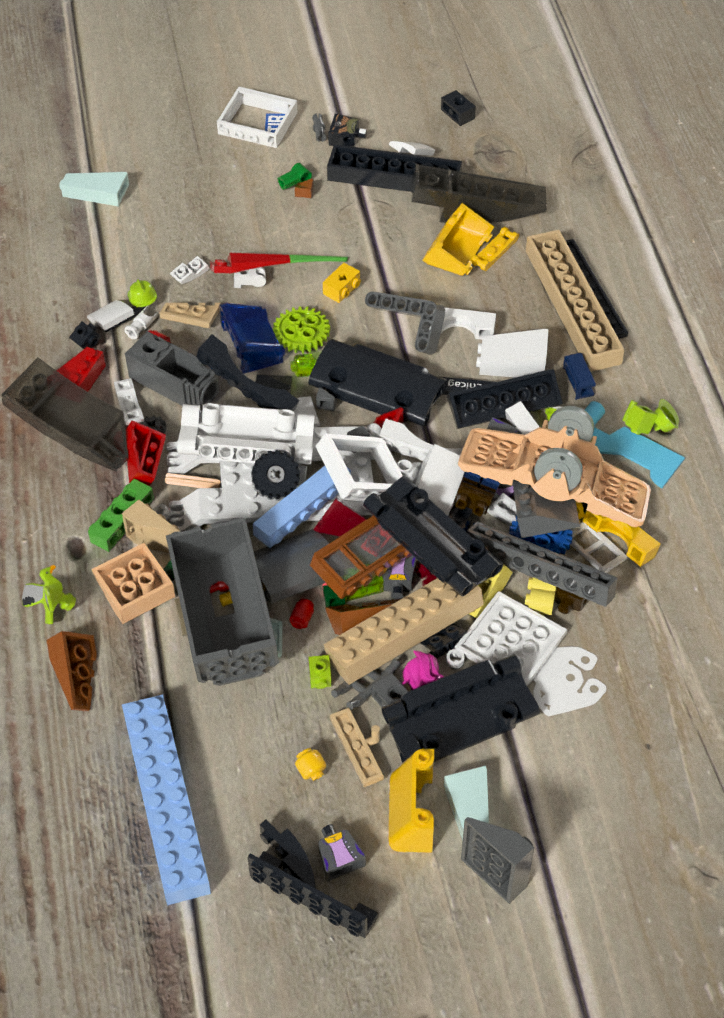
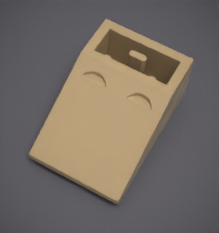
M137 500L122 513L126 536L137 545L145 543L148 549L169 553L166 535L177 531L180 532L176 525H171L162 514H157L149 504H144L141 500Z

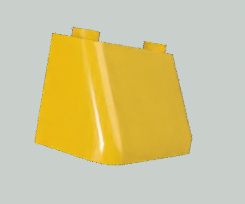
M461 203L447 220L422 261L427 265L460 276L468 275L473 268L471 266L472 257L477 253L484 241L488 242L493 236L491 232L494 226Z
M434 749L417 750L393 771L390 776L388 842L394 851L432 853L433 814L427 809L416 808V793H422V788L426 783H433Z

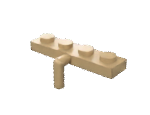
M349 708L331 714L330 720L363 787L384 780V776L369 746L379 743L380 727L378 725L372 726L371 737L365 739Z

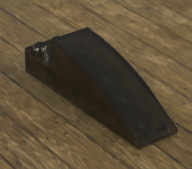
M417 164L415 166L412 177L411 202L440 207L439 222L446 223L461 203L489 223L510 221L544 213L547 210L545 186Z

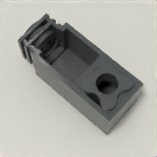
M148 331L125 353L129 378L181 406L183 404L200 405V411H202L203 405L211 403L220 392L218 375L212 369H207L206 365L202 364L195 355Z

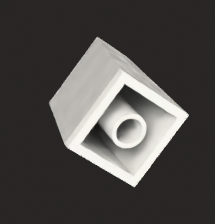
M548 329L483 336L482 344L478 343V354H481V357L477 356L476 367H480L479 375L516 378L545 371Z
M434 444L422 462L415 485L419 489H424L428 493L429 499L448 516L464 471L458 466L460 455ZM418 499L416 502L421 503L424 499Z

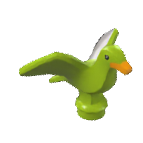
M55 565L40 570L39 575L44 581V585L26 584L22 595V605L24 607L34 606L39 603L44 605L46 624H53V612L58 603L60 608L66 611H70L76 603V597L71 593L64 594L62 583L52 576V571L56 568Z

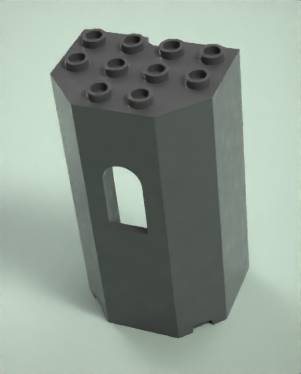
M234 518L228 522L213 523L206 530L194 527L191 530L177 531L166 535L198 682L206 683L207 680L213 681L214 685H226L260 677L266 673L265 669L268 666H276L279 663L277 645L246 519ZM222 581L229 587L235 613L215 617L210 588L213 584Z

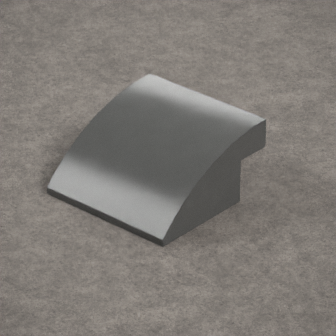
M311 529L282 540L271 548L267 546L254 551L266 602L270 601L272 604L326 583L310 566L314 553L329 544L319 532ZM336 553L330 559H325L340 577L344 576V565Z

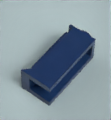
M582 353L564 356L563 369H565L576 393L575 400L594 396L592 387H595L596 383Z

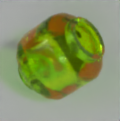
M312 354L295 355L293 361L290 362L291 372H294L297 377H310L317 361L316 357H313Z

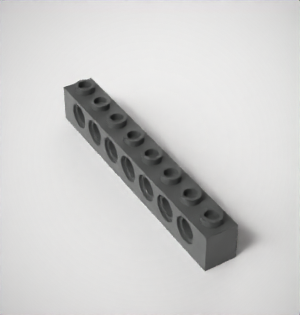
M476 522L467 530V534L473 539L481 540L484 543V547L510 569L524 573L527 576L556 586L604 607L615 597L618 577L480 522ZM473 549L472 551H473L474 553H478V552H480L481 550H479V549Z

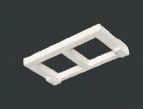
M584 522L580 524L579 528L571 529L573 531L572 538L588 529L599 539L598 542L585 550L574 539H572V544H570L596 569L608 573L611 569L627 560L628 556L605 535L594 531ZM605 545L617 557L602 566L590 554Z

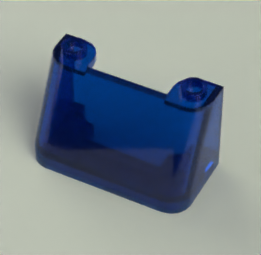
M236 303L219 304L221 327L223 331H228L232 339L237 357L241 359L240 369L243 374L283 363L285 349L283 345L279 344L267 319L268 314L265 308L263 309L262 306Z

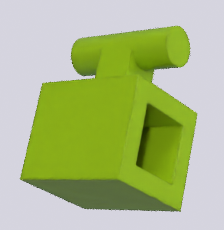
M631 400L622 420L631 428V432L637 435L641 433L649 434L658 414L646 406L637 405V401Z

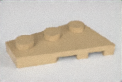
M165 303L160 311V318L210 328L221 309V303H215V305H205V303H199L198 305Z

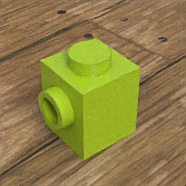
M329 655L309 656L311 688L324 689L331 687Z

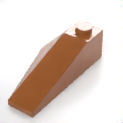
M401 599L382 600L380 605L376 602H363L361 607L358 605L342 604L325 607L335 634L341 635Z
M61 631L47 639L50 662L71 710L89 711L93 690L91 678L94 677L95 673L93 661L96 660L97 656L94 635Z

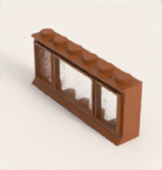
M373 515L315 552L310 566L340 599H343L347 595L352 596L362 585L364 587L367 586L374 577L382 576L389 567L397 566L403 558H409L412 554L383 529L378 523L377 518Z

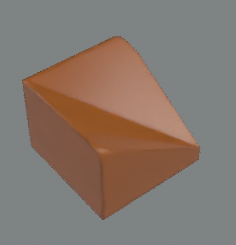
M314 179L298 183L295 186V197L311 198Z

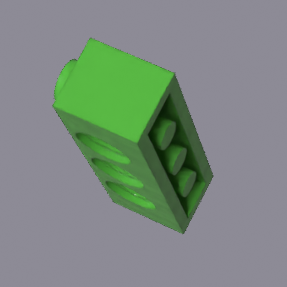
M136 479L127 484L122 493L114 498L108 509L104 510L100 518L89 527L90 542L110 552L126 533L122 513L137 500L150 505L154 500L152 487Z

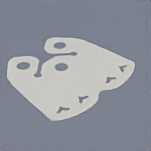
M557 647L537 675L532 679L536 683L533 690L534 698L543 713L547 716L573 711L593 705L606 692V685L594 678L588 679L582 689V693H578L577 690L580 689L584 681L581 670L568 663L572 660L582 669L591 670L597 662V657L593 653L580 647ZM586 656L590 659V662L584 664L581 662V658ZM568 674H573L575 676V680L568 681L566 679V676ZM596 685L599 688L598 692H591L590 686ZM540 690H542V692L545 693V695H543V697H541L542 694H541ZM544 704L551 705L550 710Z

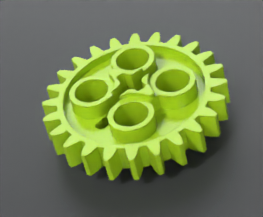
M299 306L298 310L292 307L291 312L286 309V314L280 313V318L276 317V322L273 323L274 340H277L278 345L282 344V349L288 347V352L294 349L295 353L298 350H301L302 354H304L305 350L311 353V348L318 350V345L323 347V342H327V337H330V325L326 315H321V311L315 313V308L308 310V306L304 310H302L301 306Z

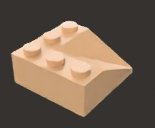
M145 543L92 569L96 580L122 624L175 597L172 581Z

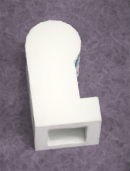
M263 267L234 273V288H241V285L262 287L266 284V270Z

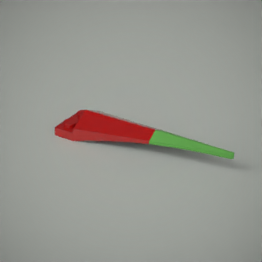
M229 253L227 262L223 259H215V262H210V269L214 273L232 274L248 269L286 263L314 261L347 262L348 257Z

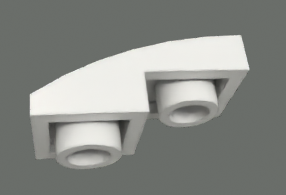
M197 256L187 265L181 263L170 275L180 284H184L209 270V267Z

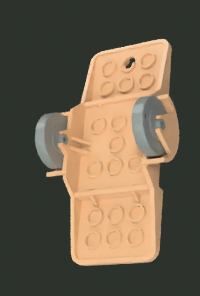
M576 406L561 407L552 414L549 423L547 420H544L542 428L538 427L525 435L475 428L470 431L458 460V466L464 472H472L483 478H490L501 484L511 486L513 480H517L522 484L531 485L539 495L553 501L574 499L577 502H584L588 504L587 511L595 515L608 517L613 521L627 523L632 527L642 526L645 521L651 488L644 481L604 461L598 447L595 445L597 436H593V419L584 409Z

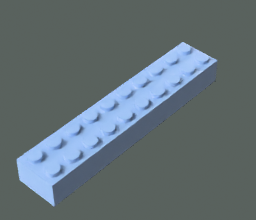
M159 695L122 704L167 905L211 894L209 881L164 697Z

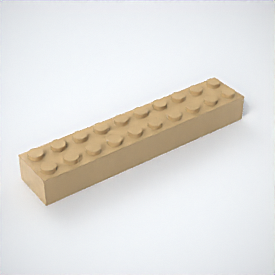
M560 230L528 236L526 253L578 353H582L590 372L621 365L624 348Z

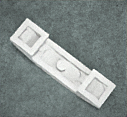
M132 379L114 382L125 424L129 425L132 420L137 423L144 422Z

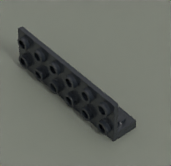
M265 851L262 852L259 858L251 853L247 857L249 873L255 882L270 886L273 892L288 896L297 905L303 904L315 915H323L333 925L345 927L353 936L366 938L379 917L378 912L360 902L354 910L280 870L283 865L282 860Z

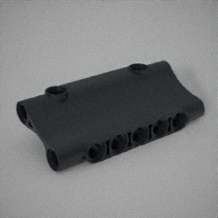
M406 476L400 477L380 495L376 493L370 494L363 503V506L377 518L378 523L435 577L442 583L449 584L462 597L481 582L497 575L503 568L504 564L484 547V543L481 540L473 539L429 499L428 493L424 489H419ZM418 499H424L421 503L416 502ZM473 549L481 550L478 553L471 552Z
M515 654L496 661V663H493L492 660H486L411 690L402 696L401 701H396L381 708L383 717L396 743L402 763L417 750L429 749L431 747L436 748L434 750V762H437L447 756L513 730L516 724L540 714L539 706L523 679L521 664Z

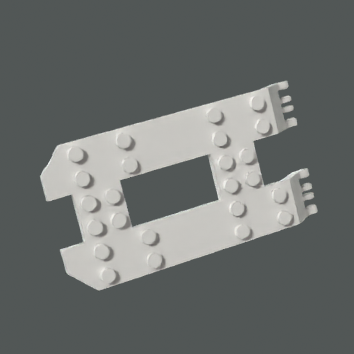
M314 427L311 461H323L316 448L322 436L325 434L347 435L348 431L358 427ZM178 441L166 444V450L169 452L167 453V465L170 466L167 469V473L183 475L200 463H220L221 488H199L179 501L169 502V508L172 510V516H169V523L181 526L178 527L180 532L200 527L203 524L228 522L234 518H245L246 523L255 522L283 499L281 498L277 501L275 499L268 500L267 497H262L259 492H256L251 482V472L254 463L208 460L201 458L199 455L178 454ZM339 451L346 467L351 470V477L354 482L373 483L371 460H375L372 453ZM339 492L335 498L328 500L320 510H316L306 521H320L336 497L342 500ZM342 500L366 519L373 516L363 506L364 501Z

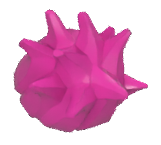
M416 650L413 651L416 657L410 660L403 670V684L408 683L411 690L444 678L443 675L439 674L437 659L430 653L426 654Z

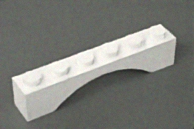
M385 419L379 438L384 439L388 449L423 461L433 445L416 437L404 424ZM445 448L458 455H461L463 448Z

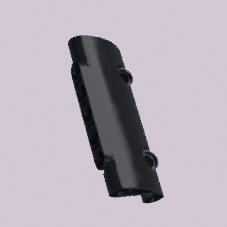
M331 339L320 353L310 374L308 384L326 390L339 400L380 415L401 407L403 409V422L409 420V422L425 427L429 421L432 406L446 389L447 379L430 374L422 366L360 344H353L351 346Z

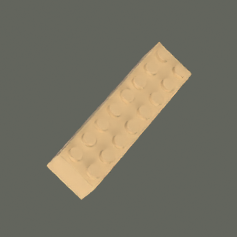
M438 578L325 643L324 649L326 655H329L330 664L350 685L483 606L481 588L477 585L462 597L449 584L442 583Z

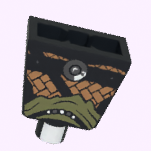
M334 114L328 133L329 146H334V144L354 146L357 138L366 139L367 129L359 128L358 119Z

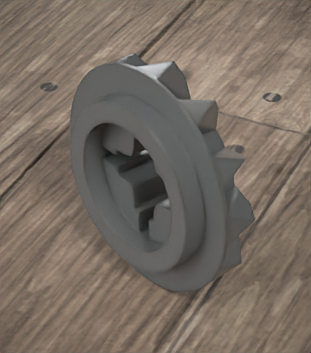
M154 414L152 417L146 416L144 422H140V424L147 427L155 425V428H150L165 434L167 429L165 420H162L161 416L155 417Z

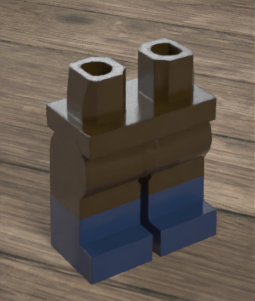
M464 472L454 502H456L455 506L460 509H465L466 507L473 509L472 512L480 517L483 514L486 515L500 483L490 478H483L480 487H478L481 476L472 472Z

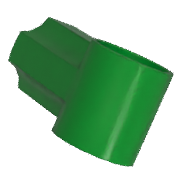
M296 163L291 171L278 177L277 180L280 188L285 190L299 182L311 179L312 173L303 164Z

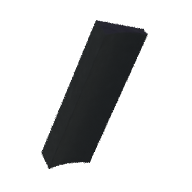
M554 369L451 392L446 396L456 429L491 421L492 417L498 420L506 418L505 410L520 401L528 412L563 404Z

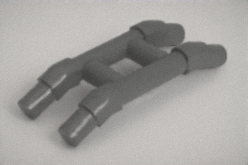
M394 659L381 675L375 670L368 673L367 675L374 681L367 688L358 682L360 679L350 685L344 681L331 691V695L336 698L347 693L353 687L359 694L346 704L347 708L352 710L362 705L372 695V685L389 674H394L401 663Z

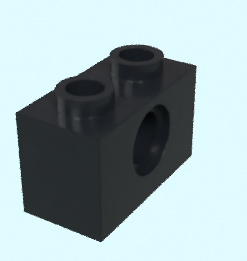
M457 90L441 97V110L459 126L475 119L476 106Z

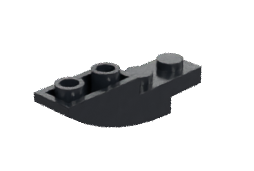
M265 819L259 824L260 837L265 844H271L275 848V853L282 859V871L316 889L311 864L299 841L288 828L280 833Z

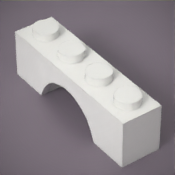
M445 308L441 333L450 327L458 326L470 330L475 339L482 340L483 336L494 335L496 313Z

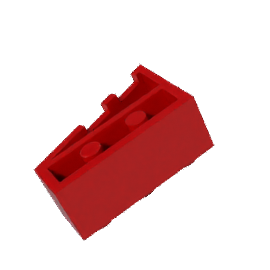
M86 347L45 379L48 393L81 404L106 367L103 352Z
M132 420L124 431L129 483L136 479L150 486L156 477L166 434Z

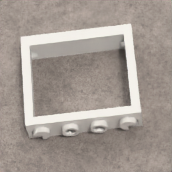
M238 87L217 120L218 134L277 148L298 113L297 100ZM241 104L285 114L275 133L230 123Z
M325 434L316 445L342 500L365 501L372 493L380 495L403 476L383 438ZM339 451L372 453L388 484L354 482Z

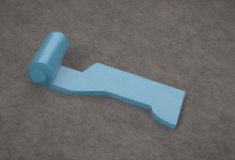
M592 401L584 409L593 419V436H597L595 445L600 453L621 455L650 470L651 480L660 488L666 485L685 460V457L642 435L631 432L625 426L610 435L595 428V425L605 414V409L600 403Z

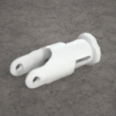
M146 306L134 318L133 323L125 327L127 336L131 339H137L139 333L142 330H146L158 317L159 312L149 317L145 315L149 309V306Z

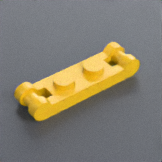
M503 227L500 233L481 252L472 257V265H478L481 270L487 271L518 240L519 234L511 232L507 227Z

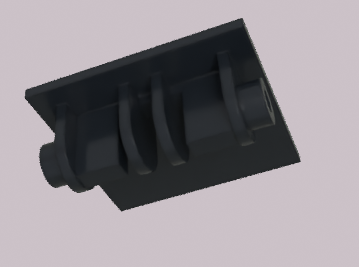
M452 623L420 642V644L431 650L429 653L438 659L445 652L448 653L449 649H454L467 631Z

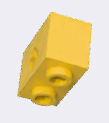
M346 263L341 264L323 281V294L340 303L355 288L359 287L361 283L360 271Z

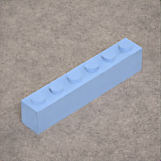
M326 466L322 467L253 523V535L271 548L273 545L280 543L289 532H293L301 522L308 520L310 515L316 510H320L328 500L335 498L338 490Z

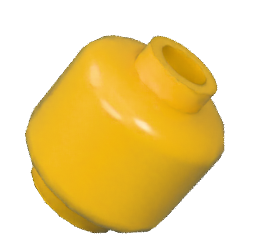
M307 748L296 756L295 766L303 779L308 780L312 778L313 781H316L324 775L322 771L325 770L327 765L318 750Z

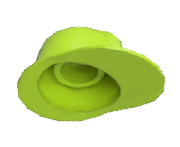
M137 279L130 286L127 294L130 303L136 307L151 305L157 299L155 288L146 280Z
M660 399L659 405L654 411L658 414L654 423V430L658 431L661 429L666 433L674 428L678 429L679 418L676 411L668 401Z

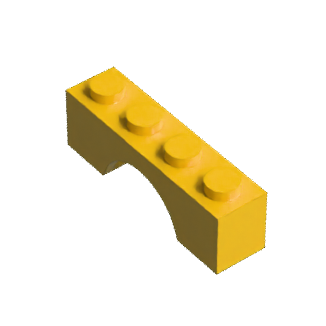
M586 510L583 522L596 532H610L621 537L628 547L626 556L640 567L655 558L660 543L640 527H632L627 523L613 521L608 517L595 515Z

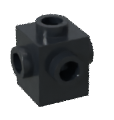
M81 321L69 338L85 349L86 347L93 348L98 343L101 335L96 332L98 329L91 323L87 325Z

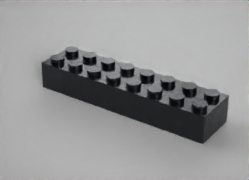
M336 144L333 146L327 164V181L452 198L457 196L462 173V161Z

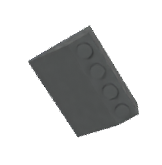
M513 480L517 520L521 538L580 527L576 501L574 499L566 501L549 500L539 495L531 485Z
M467 817L464 821L461 860L510 904L528 887L534 853L533 844L527 837H522L518 832Z

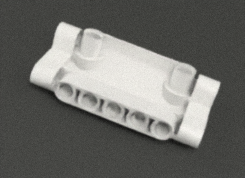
M206 403L203 405L202 411H200V405L183 404L177 453L199 455L201 458L208 460L255 463L263 453L266 454L267 451L275 452V450H280L281 453L287 452V455L292 456L298 464L311 465L314 415L298 414L297 419H294L295 413L288 409L278 410Z

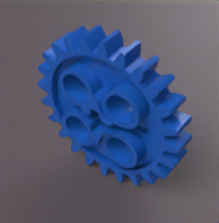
M517 516L516 521H512V526L509 527L510 535L558 554L565 555L566 550H569L570 544H572L573 531L571 529L521 538Z

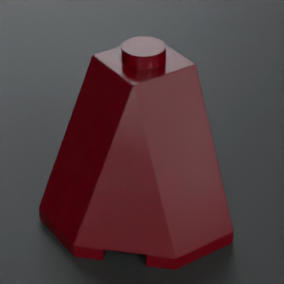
M336 497L313 530L342 536L367 519ZM372 532L365 533L359 540L363 541L364 538H368Z

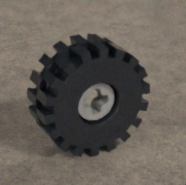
M275 450V452L267 451L266 454L263 453L255 461L251 472V482L256 492L260 493V496H265L268 500L275 499L277 501L281 498L284 499L297 488L300 480L299 465L292 456L287 455V452L281 453L280 450ZM273 470L280 472V479L271 478Z

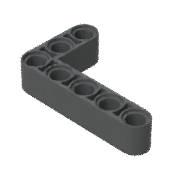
M374 291L367 293L365 304L369 307L381 311L421 317L415 340V348L417 351L428 355L436 352L446 311L443 305L428 300Z

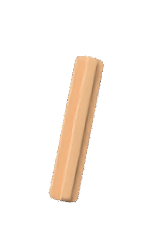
M167 473L165 477V483L196 488H220L221 486L220 479L174 473Z

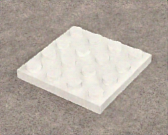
M498 591L468 629L467 633L457 643L455 649L462 651L466 658L477 664L486 660H492L493 663H496V661L515 654L520 661L522 676L528 686L567 634V629Z

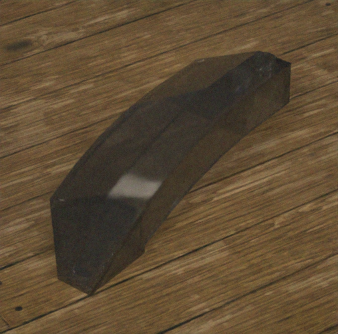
M37 357L1 394L2 404L42 434L73 453L115 472L128 460L123 410L121 411L80 388Z

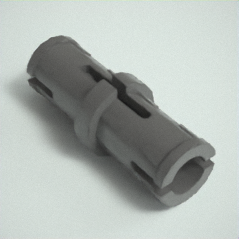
M316 113L312 116L314 122L313 131L316 133V140L320 142L321 137L323 142L326 140L325 124L323 123L322 115L318 113V118Z

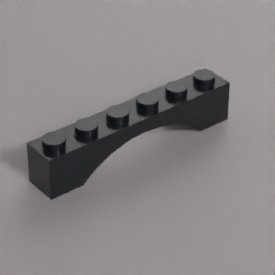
M213 334L199 347L196 355L198 360L210 367L216 375L226 379L232 387L239 389L245 397L251 398L260 408L288 409L292 411L296 409L300 400L287 390L265 387L245 376L232 361L227 345Z

